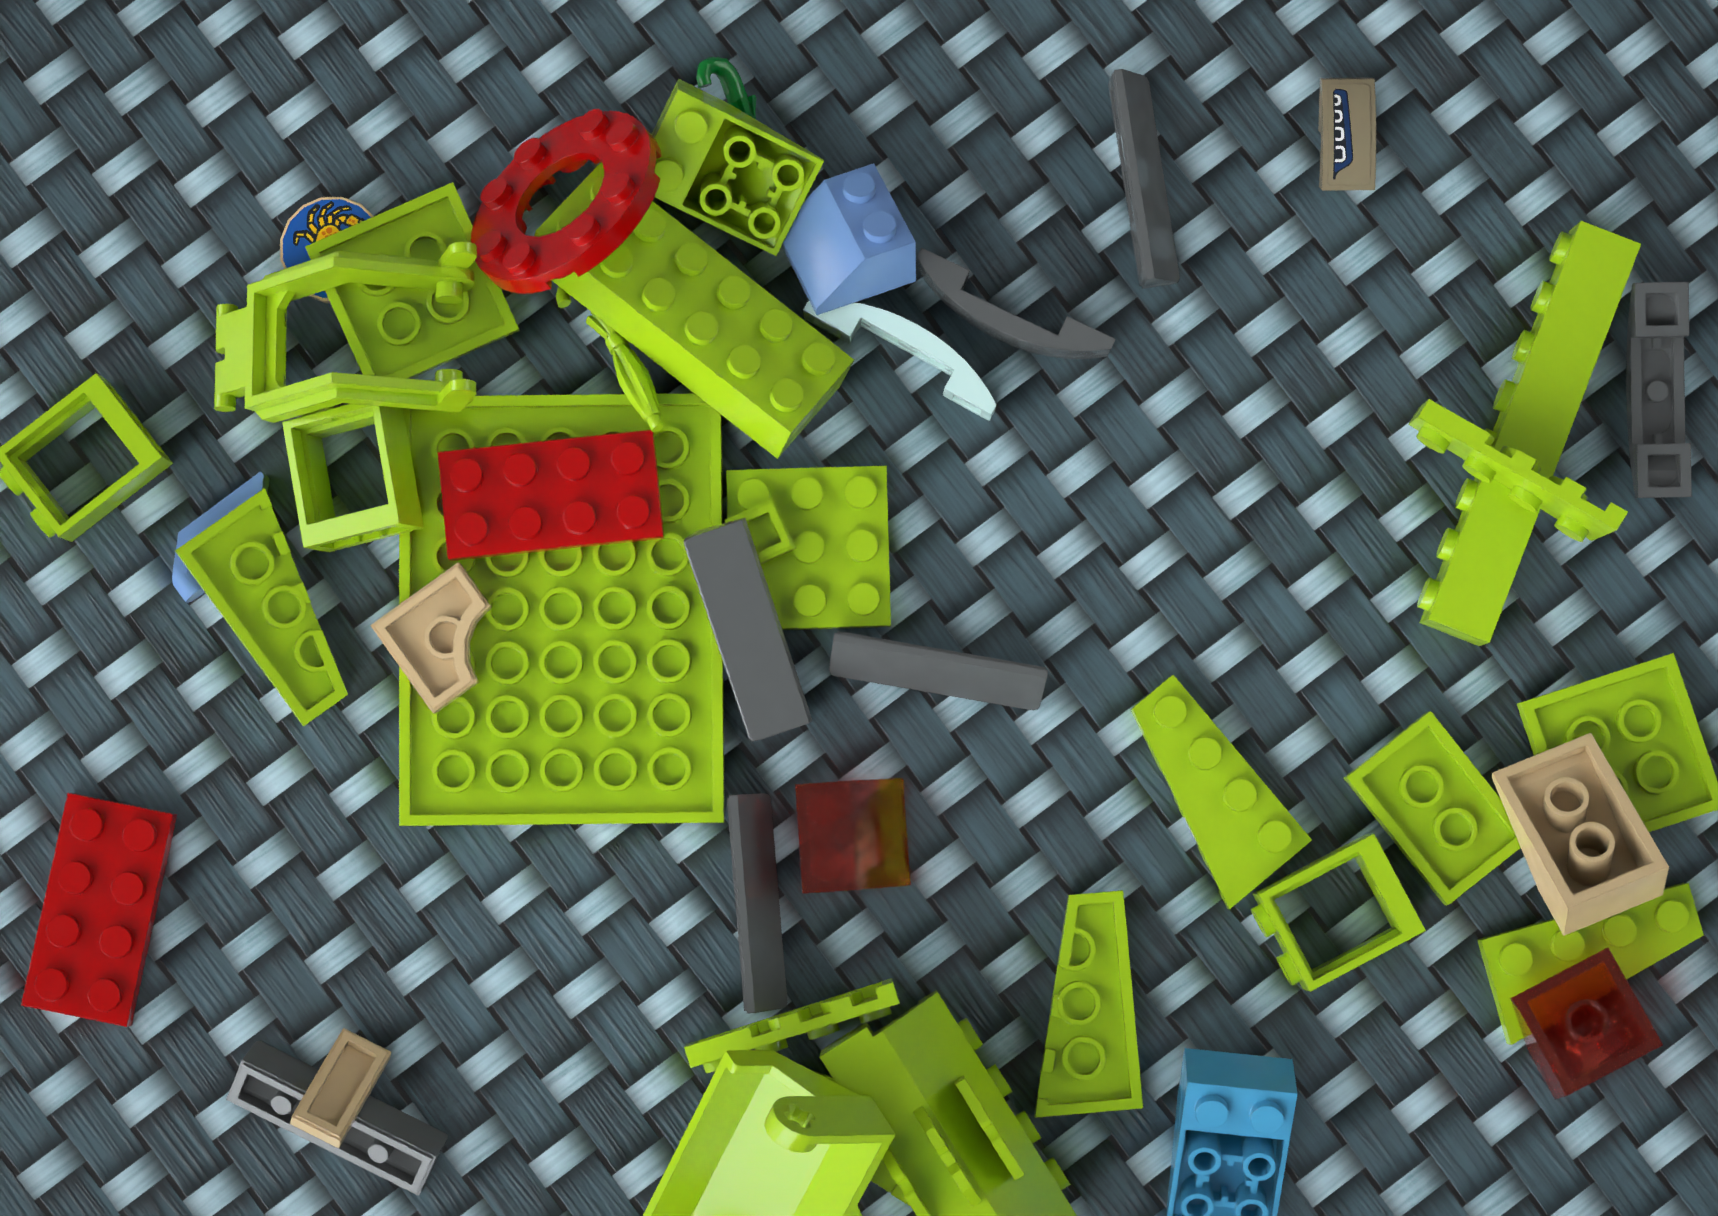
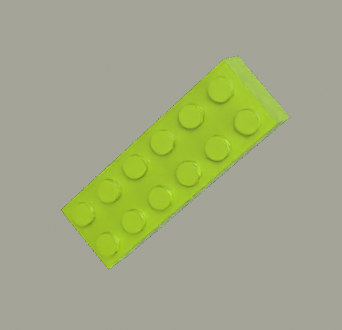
M600 163L535 231L534 236L540 237L557 232L570 224L590 206L601 188L604 177L603 163ZM653 201L633 232L601 263L580 277L573 272L564 278L552 280L777 459L840 388L854 362L852 357Z

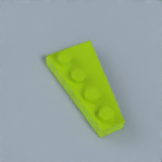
M1171 675L1130 709L1160 771L1168 783L1182 817L1186 820L1198 845L1200 854L1220 890L1219 893L1227 909H1231L1312 841L1174 675Z

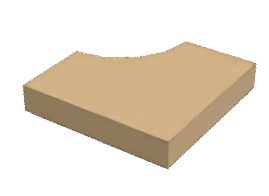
M458 562L370 626L432 713L436 714L479 683L471 665L470 641L477 623L492 607L463 566Z

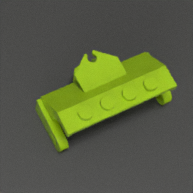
M937 990L919 1000L917 1005L873 1033L866 1022L821 1050L820 1059L835 1083L858 1095H871L896 1134L882 1160L917 1216H1077L1062 1192L1063 1189L1071 1184L1054 1157L1043 1162L1033 1146V1143L1041 1139L1025 1111L1020 1112L1016 1116L1013 1114L1004 1099L1006 1095L1013 1091L996 1064L985 1069L975 1053V1050L982 1047L983 1043L967 1018L958 1023L956 1022Z
M726 1050L643 1216H862L858 1203L896 1134L871 1095H858L773 1050Z

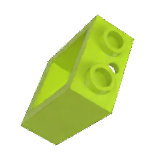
M97 373L0 447V462L3 465L0 468L1 479L15 495L19 496L23 492L36 507L30 512L31 517L49 538L57 534L58 537L73 542L173 464L112 384ZM96 407L139 464L69 518L26 461Z
M347 404L336 408L331 406L282 422L303 548L332 552L424 528L403 408ZM375 424L388 504L335 517L322 438Z
M1365 834L1253 893L1258 905L1251 908V912L1264 936L1267 938L1274 934L1283 954L1277 956L1276 959L1291 986L1300 983L1303 990L1310 992L1426 931L1375 834ZM1355 858L1391 928L1311 969L1275 899Z

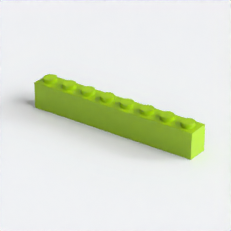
M1584 221L1576 224L1569 233L1561 231L1553 246L1549 261L1555 263L1556 267L1550 282L1543 280L1536 291L1530 310L1538 314L1531 332L1523 330L1514 348L1512 360L1519 362L1512 381L1504 379L1496 395L1493 409L1500 411L1494 429L1493 431L1485 429L1495 439L1491 447L1501 451L1503 446H1508L1533 457L1541 467L1539 474L1547 479L1554 475L1641 246L1638 242ZM1476 477L1474 480L1466 478L1455 504V508L1462 510L1455 530L1449 527L1446 529L1437 550L1436 557L1443 560L1436 580L1430 577L1427 579L1417 603V607L1424 610L1419 623L1477 646L1490 643L1540 508L1537 512H1531L1519 506L1509 498L1508 494L1511 490L1495 479H1492L1490 483H1486Z

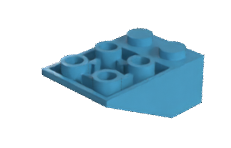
M1184 1048L1177 1095L1166 1216H1277L1298 1094L1293 1059Z

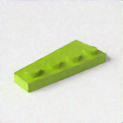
M1430 399L1418 408L1408 424L1419 431L1416 438L1425 446L1442 454L1448 449L1465 460L1462 467L1472 476L1486 483H1490L1492 479H1495L1511 490L1508 496L1512 501L1531 512H1537L1539 508L1557 519L1554 526L1559 531L1576 541L1583 542L1585 537L1593 541L1617 531L1628 511L1610 502L1605 511L1587 501L1588 497L1585 495L1586 488L1568 477H1565L1563 480L1556 476H1550L1547 479L1540 475L1541 467L1537 464V460L1518 449L1503 446L1501 451L1491 447L1495 439L1490 433Z
M265 488L175 550L176 554L302 726L311 722L348 695Z
M1681 883L1664 888L1662 896L1563 936L1555 919H1550L1477 939L1506 1043L1512 1045L1699 939L1704 934L1689 883Z
M1123 890L1068 895L1034 1117L1143 1108Z
M890 978L688 1043L684 1049L690 1068L703 1065L707 1074L716 1071L726 1050H751L755 1048V1050H773L776 1052L788 1047L787 1038L806 1032L809 1040L820 1038L840 1031L838 1022L859 1016L860 1022L866 1023L892 1014L890 1006L900 1004L893 980Z

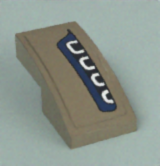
M1320 78L1318 131L1321 134L1319 187L1322 191L1375 190V79Z

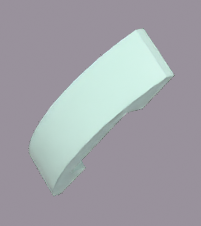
M810 301L807 302L803 309L804 319L841 340L851 344L861 326L950 375L951 377L944 388L943 396L990 421L995 412L996 403L989 390L971 366L949 345L931 332L899 315L861 303H852L816 315Z

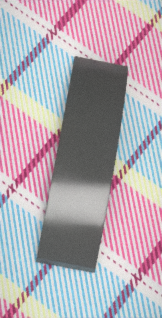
M921 248L917 255L916 268L932 291L963 320L1003 343L1050 357L1094 359L1107 357L1116 340L1068 316L1059 334L1056 335L963 291L968 281L970 270L924 248Z
M1689 282L1632 284L1627 332L1626 400L1629 454L1635 498L1692 497L1691 443H1685L1684 337L1689 336Z

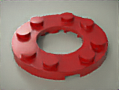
M593 109L583 116L576 117L553 128L539 138H531L523 142L515 151L514 159L501 172L498 178L489 182L481 192L480 199L482 203L477 211L471 232V243L477 245V258L475 262L478 267L498 287L520 294L552 289L553 279L564 278L573 272L580 277L612 254L627 239L649 209L660 182V178L655 173L656 159L662 157L657 141L635 117L619 111ZM588 160H591L594 164L603 163L604 177L601 188L590 206L580 216L557 232L540 237L525 235L527 225L522 219L524 211L526 209L530 212L533 209L530 206V200L539 188L555 183L556 179L552 176L559 170L563 173L574 172L584 166Z

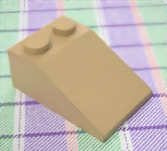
M1591 733L1492 773L1493 782L1536 886L1563 936L1663 895L1669 866Z

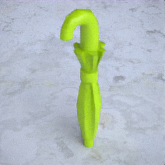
M559 286L556 292V300L559 308H565L571 304V295ZM591 312L592 316L587 317L586 324L605 339L606 346L610 354L613 355L618 382L624 394L643 420L649 424L651 431L654 433L661 431L664 428V424L660 418L661 412L656 391L647 368L630 348L628 340Z

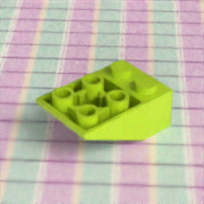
M678 79L651 134L657 141L662 157L656 159L655 173L660 178L655 198L777 256L824 162L822 158L731 104L681 79Z

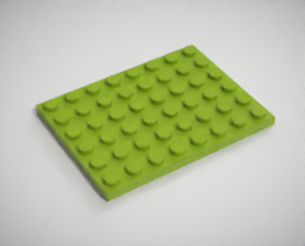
M695 393L656 394L661 412L660 418L664 424V428L661 431L654 433L665 539L450 561L447 556L438 452L651 429L649 424L643 420L629 402L625 394L474 396V400L467 404L461 412L403 408L424 528L399 534V604L459 562L492 608L477 623L470 641L471 665L479 683L436 714L432 713L399 667V826L725 823L723 660L683 542L686 537L700 529L722 524V415Z

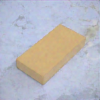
M343 1028L294 1111L290 1124L339 1148L390 1060L391 1051Z

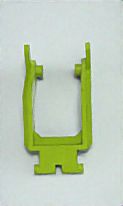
M470 242L452 243L439 260L337 251L265 275L262 280L248 284L247 307L238 309L237 305L227 303L219 304L216 307V352L225 354V360L215 363L214 409L221 412L235 411L236 399L245 396V409L255 411L262 420L273 423L341 403L461 412L467 404L474 400L476 382L463 379V372L457 369L437 370L435 372V381L331 372L286 386L287 307L291 301L349 282L436 290L437 302L442 304H458L463 302V292L474 287V271L468 268L477 258V245Z

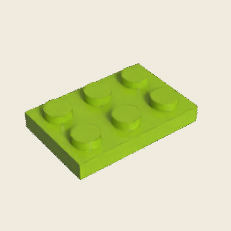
M1431 711L1423 714L1344 777V780L1444 905L1451 904L1521 848L1500 797Z

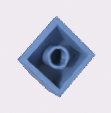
M874 163L825 179L803 202L782 244V248L816 315L916 282V242Z

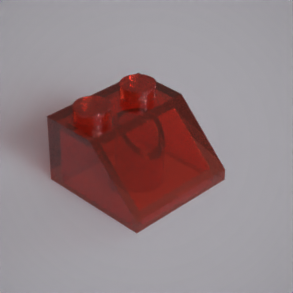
M903 778L795 784L803 894L911 885Z
M1608 947L1510 998L1528 1052L1555 1100L1568 1096L1663 1046Z

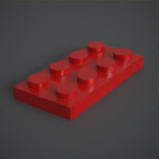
M651 430L438 452L447 556L450 561L665 539L654 432Z
M67 793L21 1006L124 1027L132 1026L177 814Z

